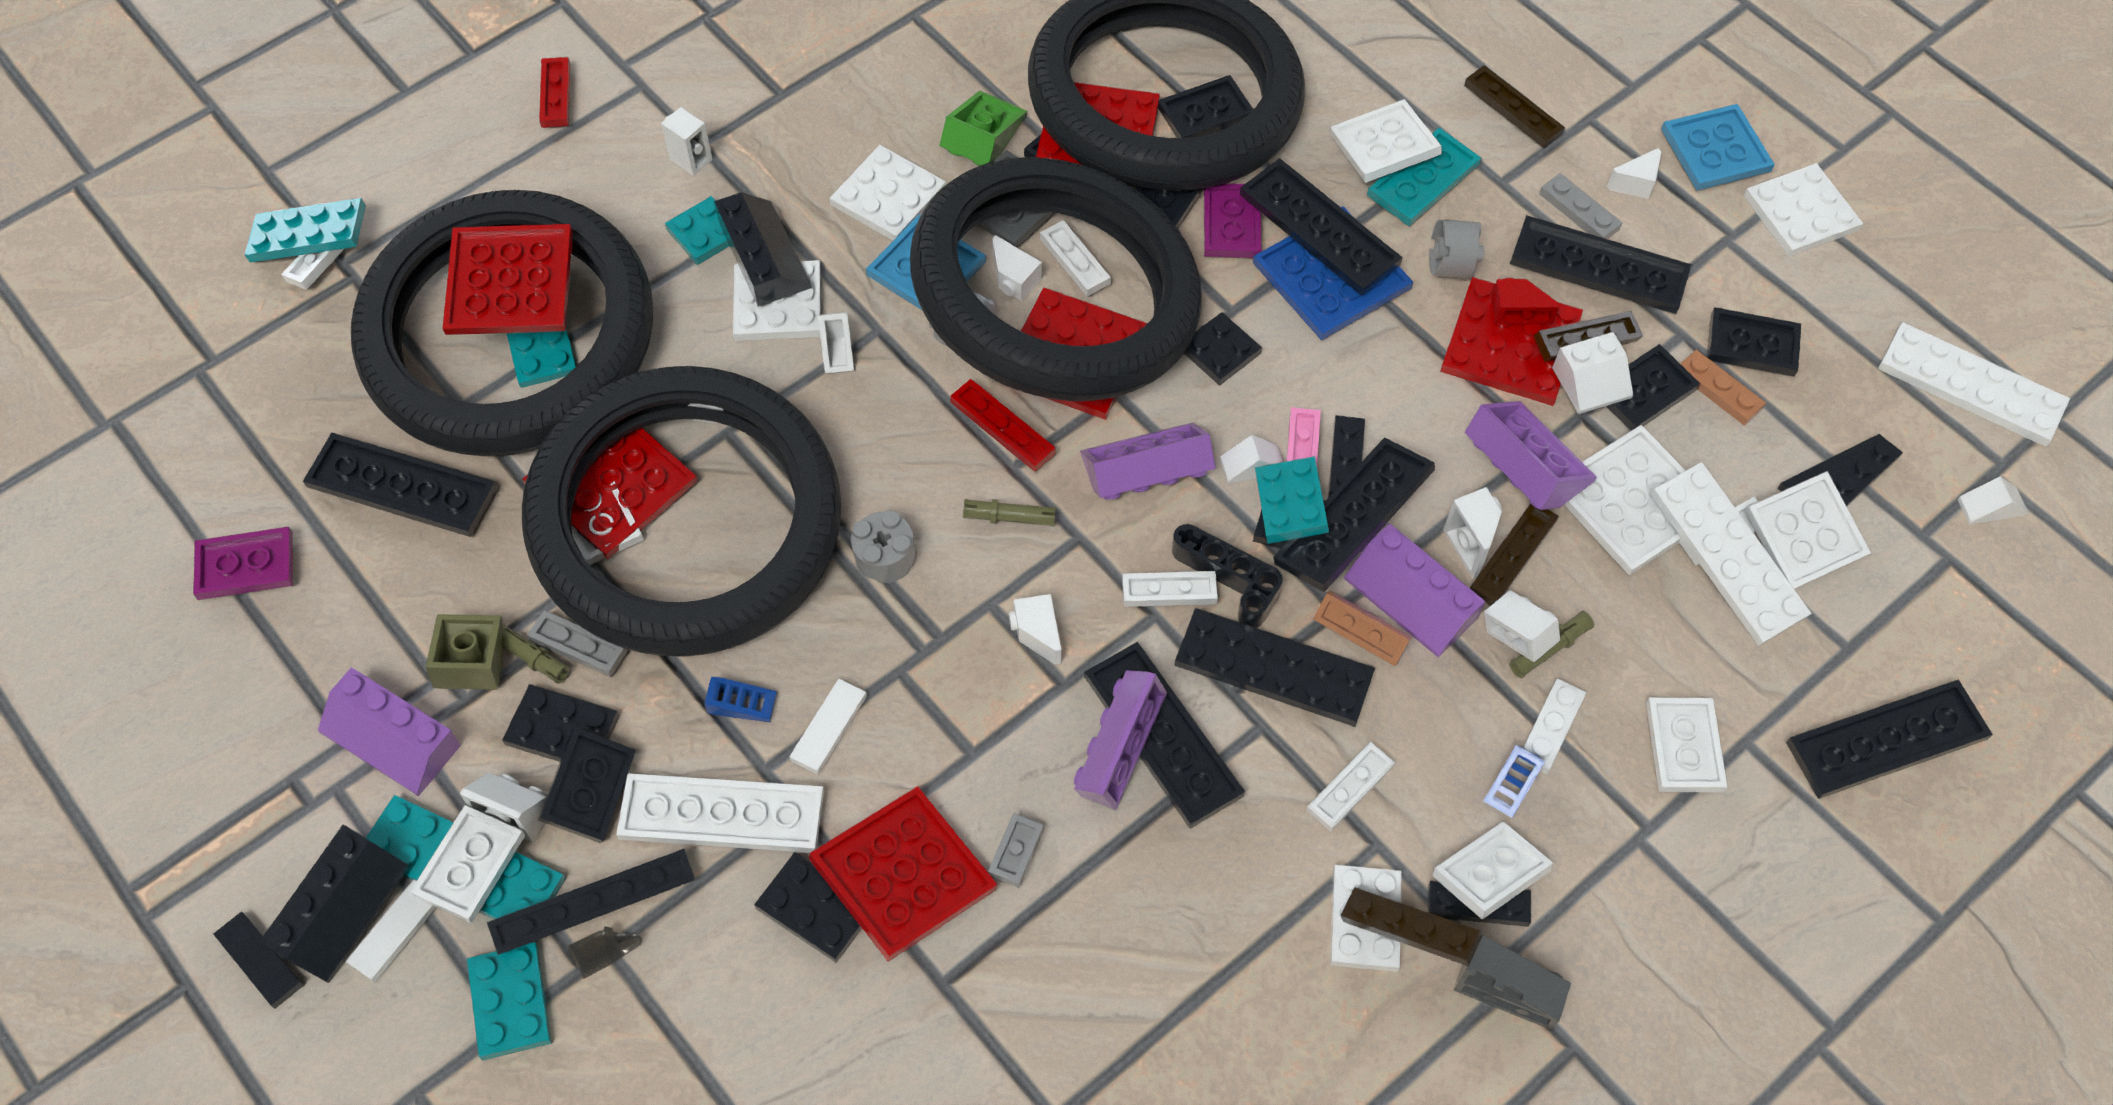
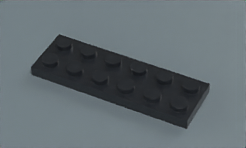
M1281 158L1240 187L1239 195L1360 295L1365 294L1401 265L1402 256Z
M1528 215L1525 217L1510 264L1673 314H1677L1692 266V264Z
M332 432L303 480L307 488L471 537L498 488L495 481Z
M1384 437L1324 502L1329 533L1288 540L1273 557L1274 565L1325 592L1435 471V463Z
M1198 608L1194 609L1174 663L1176 667L1356 727L1375 667Z
M1138 642L1084 672V678L1105 708H1110L1114 699V686L1119 678L1123 679L1126 670L1151 672L1157 675L1167 694L1139 757L1190 829L1244 797L1245 791Z
M1958 679L1792 736L1786 744L1815 795L1820 799L1986 741L1993 734Z

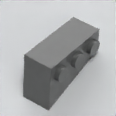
M1482 935V939L1469 967L1462 964L1454 991L1553 1030L1560 1021L1571 983L1563 979L1558 973L1548 971Z

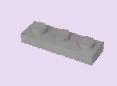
M1561 173L1541 187L1539 194L1588 234L1609 239L1620 230L1622 222Z
M543 610L527 634L531 642L609 677H612L627 653V649L611 644L591 634L581 626L546 610Z

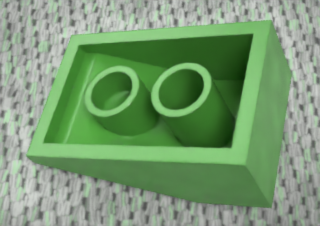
M979 90L946 116L939 146L947 149L953 155L966 157L979 166L991 163L1002 154L1025 119L1027 110Z

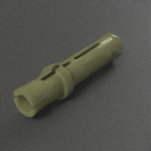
M965 499L963 518L990 520V523L994 524L997 521L1054 527L1056 507L998 503V499H992V502Z
M1581 611L1564 625L1559 624L1560 641L1535 662L1522 654L1511 660L1509 666L1512 672L1517 677L1523 678L1527 673L1564 647L1570 648L1574 645L1575 639L1594 628V621L1591 616L1585 611Z
M502 623L503 648L526 662L528 668L535 672L543 673L557 684L567 678L568 671L570 670L569 666L551 656L548 649L544 647L539 648Z

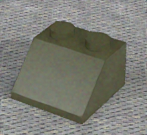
M437 614L425 667L433 688L498 690L503 665L502 617L500 615Z

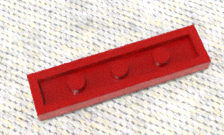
M971 378L950 396V403L1034 472L1056 454V448Z

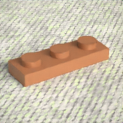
M1697 349L1681 363L1701 383L1697 390L1744 426L1764 408L1765 401Z
M1332 591L1326 593L1313 620L1393 666L1398 664L1412 638Z

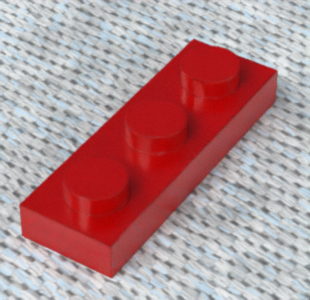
M569 57L541 59L539 110L541 128L569 126L571 68Z

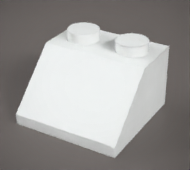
M1614 332L1559 349L1552 368L1578 414L1632 398L1633 391L1627 354Z
M1487 487L1455 499L1443 529L1472 579L1477 578L1481 572L1502 513L1500 502L1495 496L1492 497Z
M488 772L464 787L460 792L467 806L522 830L525 834L524 839L534 843L545 824L538 821L547 794L534 786H530L529 789L519 785L517 780L506 774H501L499 777Z

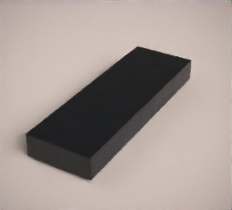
M242 911L213 933L274 1009L304 986L276 952L259 942L263 935Z

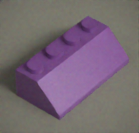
M1521 401L1482 404L1465 431V434L1473 441L1474 446L1482 450L1491 459L1492 464L1505 473L1510 479L1511 484L1520 489L1529 498L1530 503L1540 510L1560 508L1597 479V476Z
M1193 422L1080 450L1093 491L1100 498L1104 497L1106 500L1118 498L1122 492L1130 490L1133 492H1143L1150 489V485L1157 483L1162 485L1174 484L1179 481L1178 478L1185 476L1192 478L1206 475L1208 470L1216 469L1210 434Z
M1390 523L1368 543L1344 577L1349 584L1438 658L1479 618L1485 604L1481 597Z
M352 667L329 692L318 727L319 733L418 797L461 746L449 728Z
M1126 670L1123 679L1119 678L1113 689L1114 699L1110 708L1107 707L1102 713L1100 719L1101 729L1098 736L1091 739L1087 748V755H1089L1084 767L1081 766L1078 769L1074 778V785H1076L1074 790L1081 797L1113 810L1117 809L1167 694L1156 674Z

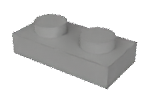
M1013 813L989 867L988 873L990 876L1019 888L1043 833L1044 825Z

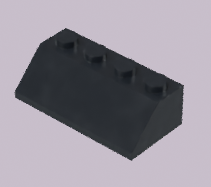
M742 192L714 201L719 224L758 307L812 288L771 201Z
M343 824L259 942L291 963L330 983L411 866Z

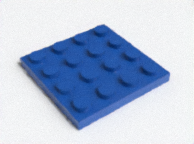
M1344 206L1341 207V208L1344 209L1347 213H1349L1348 210H1347ZM1290 236L1253 257V264L1320 340L1327 338L1412 289L1413 281L1398 266L1365 294L1360 295Z

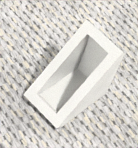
M1657 148L1614 168L1606 187L1610 191L1649 199L1656 182L1661 151Z
M847 312L818 315L825 373L854 371Z
M1254 435L1249 436L1220 456L1228 484L1257 479L1255 467L1283 462L1277 444Z
M2001 476L1961 495L1957 499L1969 525L2026 516L2028 514V510L2016 486Z

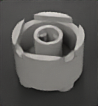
M1447 219L1436 222L1431 239L1435 240L1434 249L1429 248V268L1431 274L1439 277L1471 279L1474 277L1476 263L1482 262L1484 256V247L1479 245L1481 235L1480 222Z
M888 510L886 512L873 513L853 525L851 545L857 568L862 575L877 580V582L890 583L902 579L909 573L916 559L914 538L910 525L898 512Z

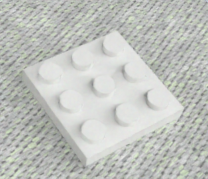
M1405 99L1330 127L1331 137L1365 183L1441 155L1440 143Z
M879 145L830 197V205L894 241L919 214L923 213L930 200L946 185V181Z
M1817 163L1749 187L1743 195L1788 257L1860 231L1863 226V222Z
M820 260L800 261L812 288L759 307L752 296L739 265L734 264V341L820 337L818 315H821Z
M1828 471L1744 509L1765 550L1794 589L1871 554Z

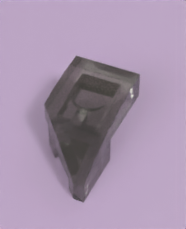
M605 926L603 931H598L568 945V952L583 979L640 946L642 944L640 935H625L614 932V928Z

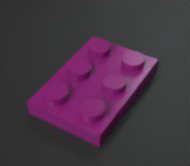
M1226 183L1204 188V257L1253 258L1254 255L1261 252V212L1239 195L1240 187L1244 184Z
M289 527L195 540L193 595L197 600L293 586V532Z

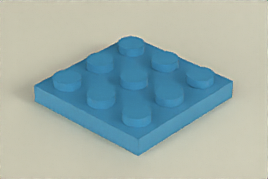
M1738 104L1665 121L1661 127L1663 134L1696 191L1772 171L1775 165Z
M919 214L866 268V274L871 279L922 310L913 288L910 272L911 242L915 227L921 216ZM960 240L957 245L958 259L962 273L968 282L986 263V255Z

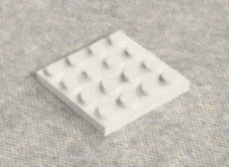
M1642 425L1582 462L1597 476V479L1565 503L1564 506L1629 576L1679 543L1681 537L1652 498L1650 492L1686 470Z

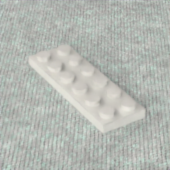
M1904 322L1897 329L1878 367L1879 370L2045 447L2051 442L2070 398Z
M1702 462L1650 492L1652 498L1758 646L1812 614Z
M628 773L616 835L619 840L811 853L817 849L824 789L823 786Z

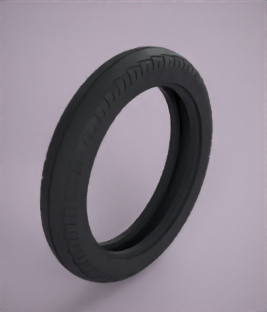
M1068 0L1053 13L1041 28L1033 44L1028 63V86L1031 101L1039 120L1052 139L1067 154L1084 166L1104 172L1126 184L1143 188L1173 191L1196 190L1226 184L1250 174L1273 158L1288 142L1299 122L1304 105V73L1292 42L1272 17L1249 0ZM1138 26H1173L1212 37L1237 53L1253 71L1259 83L1262 98L1249 115L1231 127L1219 132L1190 138L1156 137L1124 128L1098 113L1085 101L1077 90L1071 77L1070 69L1078 56L1088 46L1108 34Z
M1022 157L994 161L970 169L950 181L935 194L921 214L912 237L910 249L912 284L918 302L932 328L952 351L973 368L1003 385L1021 390L1024 393L1056 400L1094 401L1114 398L1133 392L1154 382L1175 365L1190 345L1198 326L1202 303L1201 282L1192 252L1180 231L1159 207L1139 191L1111 175L1088 166L1058 159ZM1042 210L1061 213L1083 220L1116 239L1139 263L1152 290L1154 299L1153 318L1136 333L1122 340L1102 345L1070 346L1030 336L1005 323L977 298L962 273L957 245L963 236L975 225L1006 212Z
M500 190L474 194L451 201L421 216L396 235L380 252L365 275L355 300L351 319L352 354L359 378L374 404L389 420L412 437L436 448L466 455L506 456L538 450L557 422L584 398L611 382L638 373L646 356L652 334V292L645 268L632 245L612 223L590 208L567 198L539 191ZM571 224L573 229L571 254L583 261L595 272L605 287L606 296L605 315L599 335L588 354L575 369L554 385L536 394L514 401L490 404L468 403L442 396L428 389L408 372L402 354V332L405 318L413 300L424 284L449 263L452 228Z
M673 366L638 372L603 386L576 404L557 422L538 449L527 475L522 500V532L526 551L539 582L555 604L575 623L591 634L628 650L659 656H695L719 652L753 640L780 624L807 599L822 578L834 552L841 522V492L837 472L823 439L807 417L782 395L755 380L720 369L698 366ZM690 403L710 405L722 408L723 411L688 405ZM678 419H699L731 426L753 437L774 455L787 474L794 492L795 509L792 523L783 544L772 560L760 572L740 586L711 598L688 602H663L639 597L619 589L596 573L578 551L573 541L571 524L576 492L594 461L609 446L622 437L642 427L658 422Z

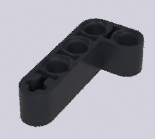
M1183 524L1175 529L1172 541V555L1174 558L1196 571H1215L1217 582L1242 594L1237 614L1239 622L1255 628L1260 627L1279 599L1283 583L1281 572L1277 568L1196 526ZM1214 555L1217 556L1219 559L1213 560L1208 558L1207 556ZM1241 569L1244 570L1246 573L1239 574L1234 570ZM1268 583L1271 584L1273 587L1266 588L1261 584ZM1248 607H1255V608H1257L1259 611H1257V612H1252V611H1249L1247 608H1248Z

